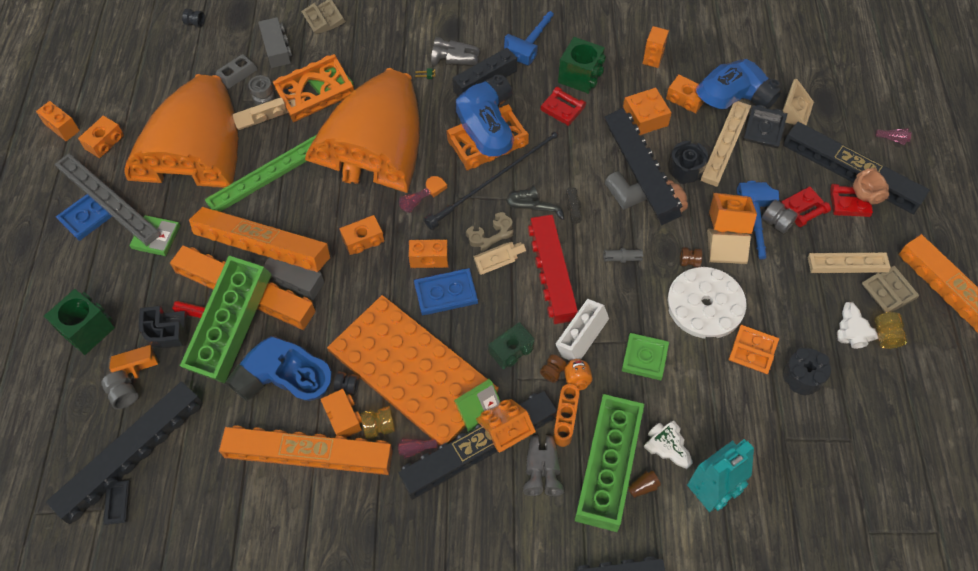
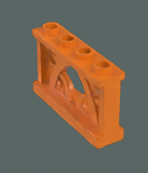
M335 54L325 56L322 60L312 62L302 69H296L291 74L281 76L273 81L275 90L279 97L283 99L286 110L293 122L345 99L354 91L351 81L346 76ZM334 67L336 69V73L331 78V70L329 72L325 71ZM339 76L344 82L342 85L335 81ZM308 80L324 82L320 89V95L315 96L312 93L303 92ZM293 86V88L288 89V91L295 94L287 95L284 93V89ZM287 99H295L296 106L291 107Z
M509 104L499 108L505 122L509 121L512 126H509L511 131L517 132L518 135L513 137L512 148L503 155H507L518 148H523L528 144L529 138L528 132L525 131L513 114ZM462 124L447 130V140L461 159L466 170L477 168L483 163L500 157H489L482 154L477 149L475 142L466 133ZM459 142H463L465 146L462 148ZM471 147L472 155L467 156L466 150Z

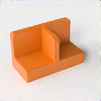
M148 345L111 356L109 369L111 372L123 370L127 374L133 373L135 378H139V370L158 365V359L152 346Z

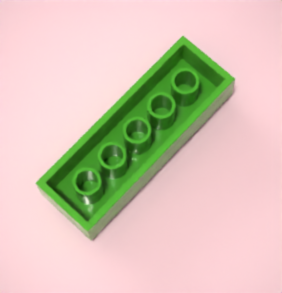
M228 256L180 364L181 367L219 382H226L272 275L265 267Z
M603 394L575 517L576 522L618 532L643 414V403Z

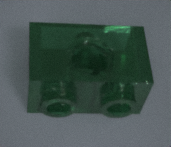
M519 322L489 343L488 353L502 369L516 364L521 356H526L534 349V338ZM510 345H514V346H516L517 348H516V349H510V348H508V347H509Z

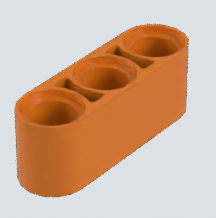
M573 384L564 385L561 389L553 435L555 444L560 447L568 446L573 436L579 399V389ZM571 394L574 396V398L568 399L565 397V395ZM569 413L571 417L564 418L561 414ZM566 432L568 436L562 438L558 435V433Z

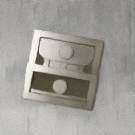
M326 0L318 6L314 2L301 11L315 34L334 29L346 22L332 0Z
M895 266L891 267L889 272L877 273L862 282L864 288L885 314L895 311L919 297V294Z

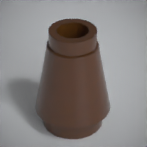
M653 470L650 472L646 471L628 486V490L632 497L635 498L658 490L657 487L661 486V483Z

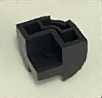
M160 306L140 308L139 331L147 343L156 348H173L187 345V314L185 311L164 313Z

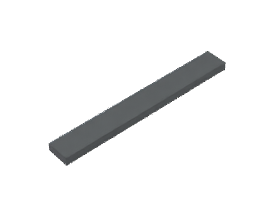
M67 154L55 163V166L146 247L161 235L153 225L72 155Z

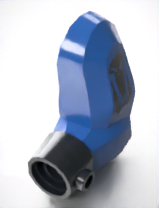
M742 59L719 65L697 86L696 92L705 103L719 109H727L742 98L751 100V103L755 105H763L766 109H770L780 97L782 90L779 88L780 83L775 79L768 78L754 62Z
M500 74L470 87L456 99V112L463 128L475 142L477 149L489 157L507 153L512 148L514 142L511 129L502 118L498 108L512 97V88L508 80Z

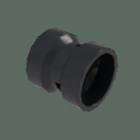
M185 9L182 14V21L185 25L193 24L195 27H202L205 21L204 12Z
M339 371L335 377L334 391L344 389L348 394L355 395L359 386V376L354 374L349 376Z

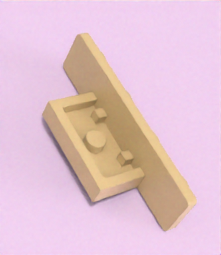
M278 98L235 113L233 117L237 129L241 130L287 114L288 111L283 99ZM287 99L291 107L296 106L295 99Z

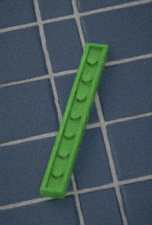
M316 135L206 198L207 205L210 209L221 212L306 162V153Z

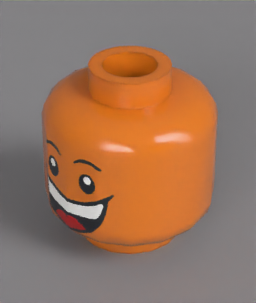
M580 359L570 361L564 369L567 384H573L579 390L586 389L593 380L589 364Z

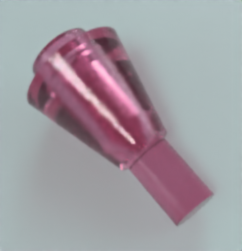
M909 128L889 131L877 130L876 137L888 138L905 145L906 142H910L912 132H908Z
M425 188L419 193L401 196L399 199L400 208L410 213L424 197L430 194L429 189Z
M401 438V443H398L399 456L403 455V458L406 459L424 451V449L436 448L437 441L435 439L422 441Z

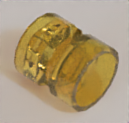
M890 312L875 318L876 329L879 332V344L882 348H898L907 343L901 314Z
M390 406L379 408L377 412L370 410L361 413L366 439L376 437L380 432L383 435L395 432Z

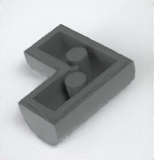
M614 172L606 178L605 185L623 210L647 200L639 183L630 186L620 172Z

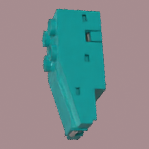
M745 439L737 445L732 440L702 462L687 484L709 513L714 509L717 511L721 510L732 497L734 499L738 497L749 485L747 481L752 476L754 447Z

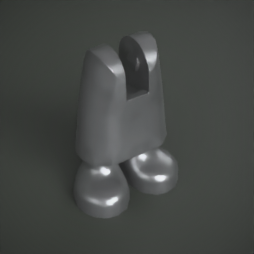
M435 37L431 65L436 66L441 58H446V64L476 65L480 49L469 44L453 40L448 42L440 37Z
M538 435L531 436L526 473L531 476V479L523 486L525 495L537 496L543 492L542 476H546V495L559 496L564 493L563 485L556 479V475L560 474V466L553 436L546 435V450H539Z

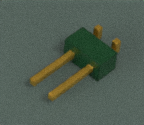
M427 68V71H415V73H427V75H415V77H427V79L435 77V69L432 71V68Z

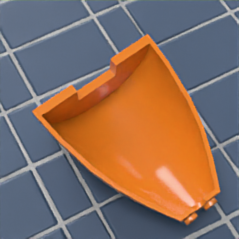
M387 68L385 72L371 78L352 91L335 108L321 127L306 153L305 160L340 171L342 162L374 172V183L408 193L415 170L420 138L418 104L411 76L407 73Z
M195 75V78L165 99L151 115L136 140L126 162L125 176L128 181L162 183L164 179L162 173L192 175L197 186L225 188L233 183L237 163L238 130L234 122L233 114L235 113L226 86L219 76Z

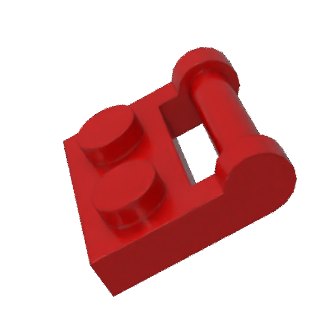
M557 86L541 105V111L569 126L585 108L586 102L572 97ZM560 97L576 107L573 108L567 105L566 103L558 100L557 98Z
M838 184L831 185L830 193L833 215L871 217L873 211L869 201H862L858 197L839 196V193L856 194L853 187L839 186Z
M811 187L781 201L785 205V209L790 208L798 213L794 221L798 227H802L811 219L831 211L829 203L824 202ZM814 206L817 207L816 209L805 215H799Z

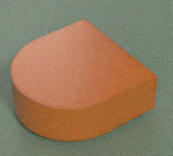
M432 176L426 181V189L432 197L448 188L447 184L438 176Z

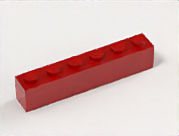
M553 215L531 218L530 226L527 227L529 237L533 238V241H531L532 251L537 254V257H535L536 267L541 270L539 279L541 285L544 284L545 290H543L544 300L549 303L547 307L548 316L553 319L554 324L571 322L578 313Z

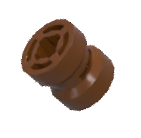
M682 247L680 266L692 265L693 267H700L702 263V249L690 250L689 248Z
M552 354L547 359V364L540 369V374L546 380L556 383L560 378V372L564 371L567 364L562 358Z

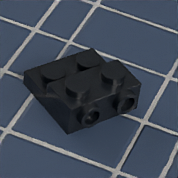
M753 105L743 140L778 148L788 113H783L780 109H766L763 105Z

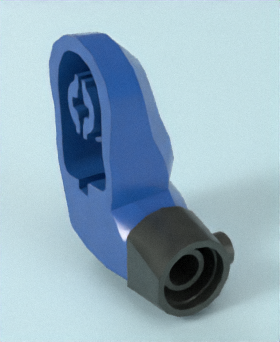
M270 336L248 352L240 365H237L228 377L226 383L246 401H249L263 389V385L270 382L281 389L288 390L299 399L312 401L326 394L330 386L331 371L327 363L314 357L304 348L278 337Z

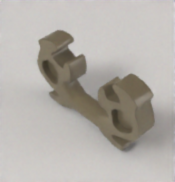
M504 212L495 214V220H493V227L496 230H500L499 233L489 238H484V230L479 227V231H474V226H471L467 229L466 236L469 238V243L472 247H480L481 251H485L492 244L513 236V230H511L513 222Z

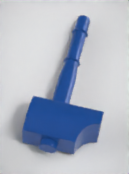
M549 11L543 17L542 21L526 40L510 34L505 36L504 49L508 48L517 57V62L528 66L533 62L537 55L538 47L533 43L547 23L550 22L553 12Z
M748 181L747 183H739L737 195L751 197L757 212L754 223L756 249L758 250L759 259H765L766 247L763 238L760 207L770 206L774 200L779 201V191L771 188L766 182Z

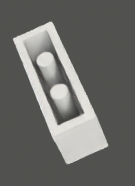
M589 299L583 304L556 342V346L563 358L570 361L582 359L609 320L603 304Z

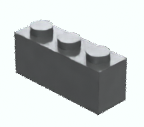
M277 17L259 21L271 68L291 64L289 59L292 56L289 46L286 47L288 40L286 35H282V33H285L283 23L279 24Z
M270 257L263 265L272 274L269 282L312 301L324 284L320 271L307 270Z

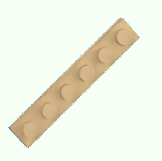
M739 101L733 103L700 181L718 187L751 105Z

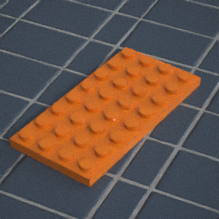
M383 295L327 347L331 354L440 446L447 442L450 444L465 428L454 400L488 380ZM494 385L496 392H498V387Z

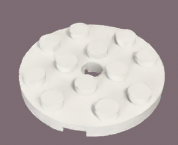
M698 267L683 272L673 281L667 297L669 313L674 322L685 332L700 338H720L730 334L740 325L746 311V298L740 285L725 272L714 268ZM710 299L711 305H704L701 300Z

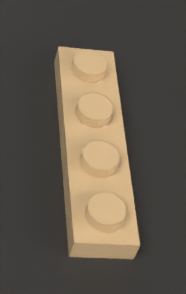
M809 253L808 256L811 273L889 272L891 268L887 253Z

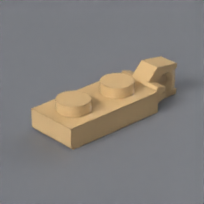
M513 242L473 257L478 272L481 275L514 262L518 258L517 254L525 252L526 249L521 242L514 245Z

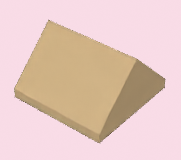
M798 79L793 80L782 111L783 113H788L786 123L795 125L797 122L807 125L814 101Z
M714 229L707 230L709 262L748 263L751 239L748 233L719 232Z

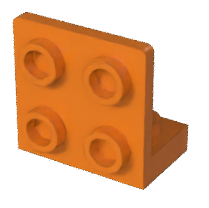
M512 399L503 400L499 403V406L492 410H485L481 413V416L476 418L477 422L489 432L494 446L499 453L536 432L527 410Z

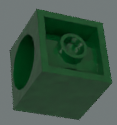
M573 37L560 59L558 83L589 94L591 89L596 87L598 76L601 77L604 72L602 65L606 59V55H604L605 47Z
M76 289L71 291L43 316L60 335L83 355L91 351L115 329L111 324L113 319L105 312V309L97 302H92V298L85 292L81 294Z

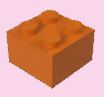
M657 88L640 92L624 99L623 108L626 113L630 112L634 120L632 124H637L640 130L639 135L669 125L672 112Z
M713 194L709 214L714 230L752 234L757 212L751 197Z

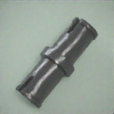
M620 248V250H604L603 252L605 253L603 254L604 262L620 261L621 263H626V261L643 260L641 258L643 257L642 249L626 250L625 248Z

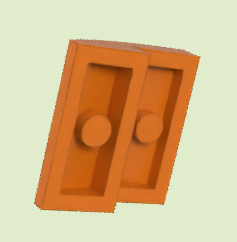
M740 325L729 361L768 374L779 338Z

